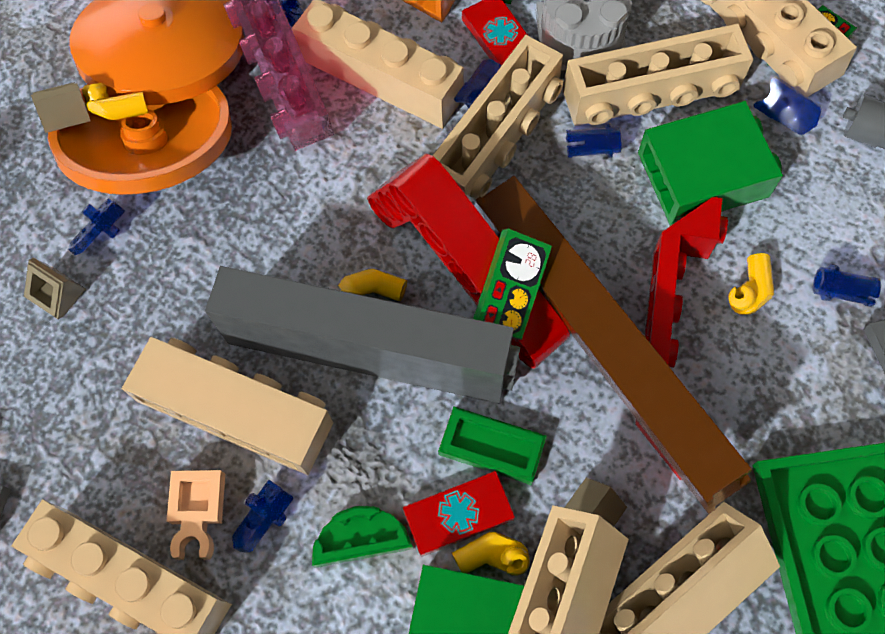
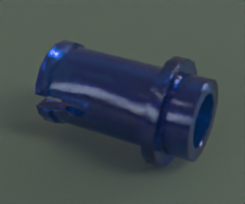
M605 123V128L566 130L567 143L585 141L581 145L566 146L567 157L606 154L607 158H612L614 153H621L620 126L611 127V123Z
M830 264L827 268L820 267L817 270L812 289L813 293L820 295V298L824 301L836 298L872 307L876 301L869 298V296L873 298L879 297L881 281L878 277H868L840 271L838 265Z

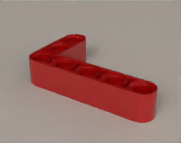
M424 154L402 168L367 197L368 203L378 218L390 228H395L411 221L470 298L478 305L499 237L445 167L434 156ZM539 289L522 340L512 338V345L521 347L519 359L533 369L540 365L570 337L567 326Z

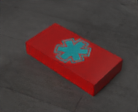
M482 0L462 10V21L497 70L500 69L523 37L528 35L503 0Z
M496 471L402 507L421 557L515 519Z

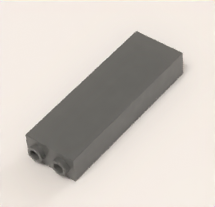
M221 265L205 308L206 314L230 345L500 404L503 389L510 391L513 389L521 348L512 345L513 327Z

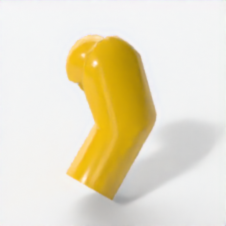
M102 82L85 85L82 88L87 111L106 119L119 120L148 114L143 91L108 97L107 88Z
M757 253L748 256L749 280L739 288L734 286L728 295L730 306L734 312L742 315L753 314L774 296L771 256L769 254Z
M371 268L345 276L338 286L341 289L340 291L362 296L374 292L401 301L408 281Z
M488 532L452 552V556L461 573L466 574L484 564H489L510 575L518 576L526 572L530 566V557L525 545L518 540L497 532Z

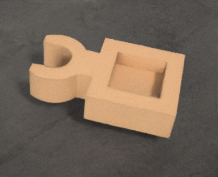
M221 470L171 471L166 521L171 524H181L180 531L174 535L171 541L170 552L172 558L184 560L185 547L188 542L197 539L200 543L199 558L204 560L212 558L214 542L207 533V524H222L226 474Z

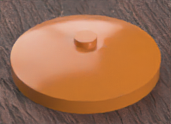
M94 0L79 14L74 22L70 33L69 46L77 70L88 85L102 82L107 88L108 97L143 91L146 105H161L193 98L221 83L240 61L244 49V33L241 17L231 0Z
M216 85L200 95L183 101L161 105H147L148 114L109 120L88 111L91 121L48 132L49 146L59 169L64 175L87 189L120 195L141 194L166 189L191 179L204 171L226 148L232 132V120L226 97Z

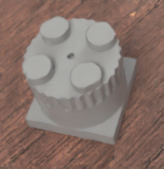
M544 0L536 2L539 42L563 54L560 79L565 78L568 60L626 48L625 33L631 13V0Z

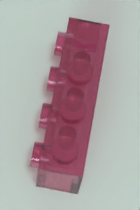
M231 0L224 3L223 5L233 28L242 26L246 37L240 39L239 43L248 64L258 63L262 74L255 76L254 79L264 102L271 99L274 101L278 112L270 114V117L280 140L289 137L294 151L335 135L328 112L280 1Z

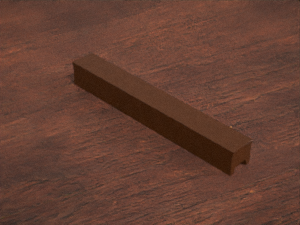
M513 175L485 196L475 199L485 221L499 238L502 230L509 228L552 246L538 288L707 513L713 512L716 505L750 483L751 478L747 474L752 472V468L518 179Z

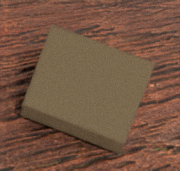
M75 82L33 92L31 95L45 133L91 121L79 86Z
M36 258L29 259L24 297L55 318H62L86 288L54 267Z
M586 477L564 508L600 515L614 527L627 509V506L611 486Z

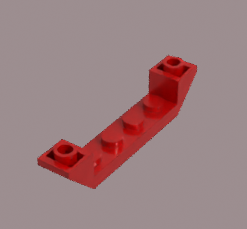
M710 198L662 231L653 251L645 338L670 368L675 367L679 348L678 339L671 338L672 324L679 322L683 305V296L675 294L676 282L683 279L687 256L708 259L716 244H723L727 233L728 217L721 216L722 198ZM636 420L635 425L638 427V429L642 432V434L646 437V439L650 442V444L654 447L658 454L663 458V460L667 463V465L671 468V470L675 473L679 480H682L678 473L675 471V469L671 466V464L662 454V452L658 449V447L649 437V435L646 433V431Z

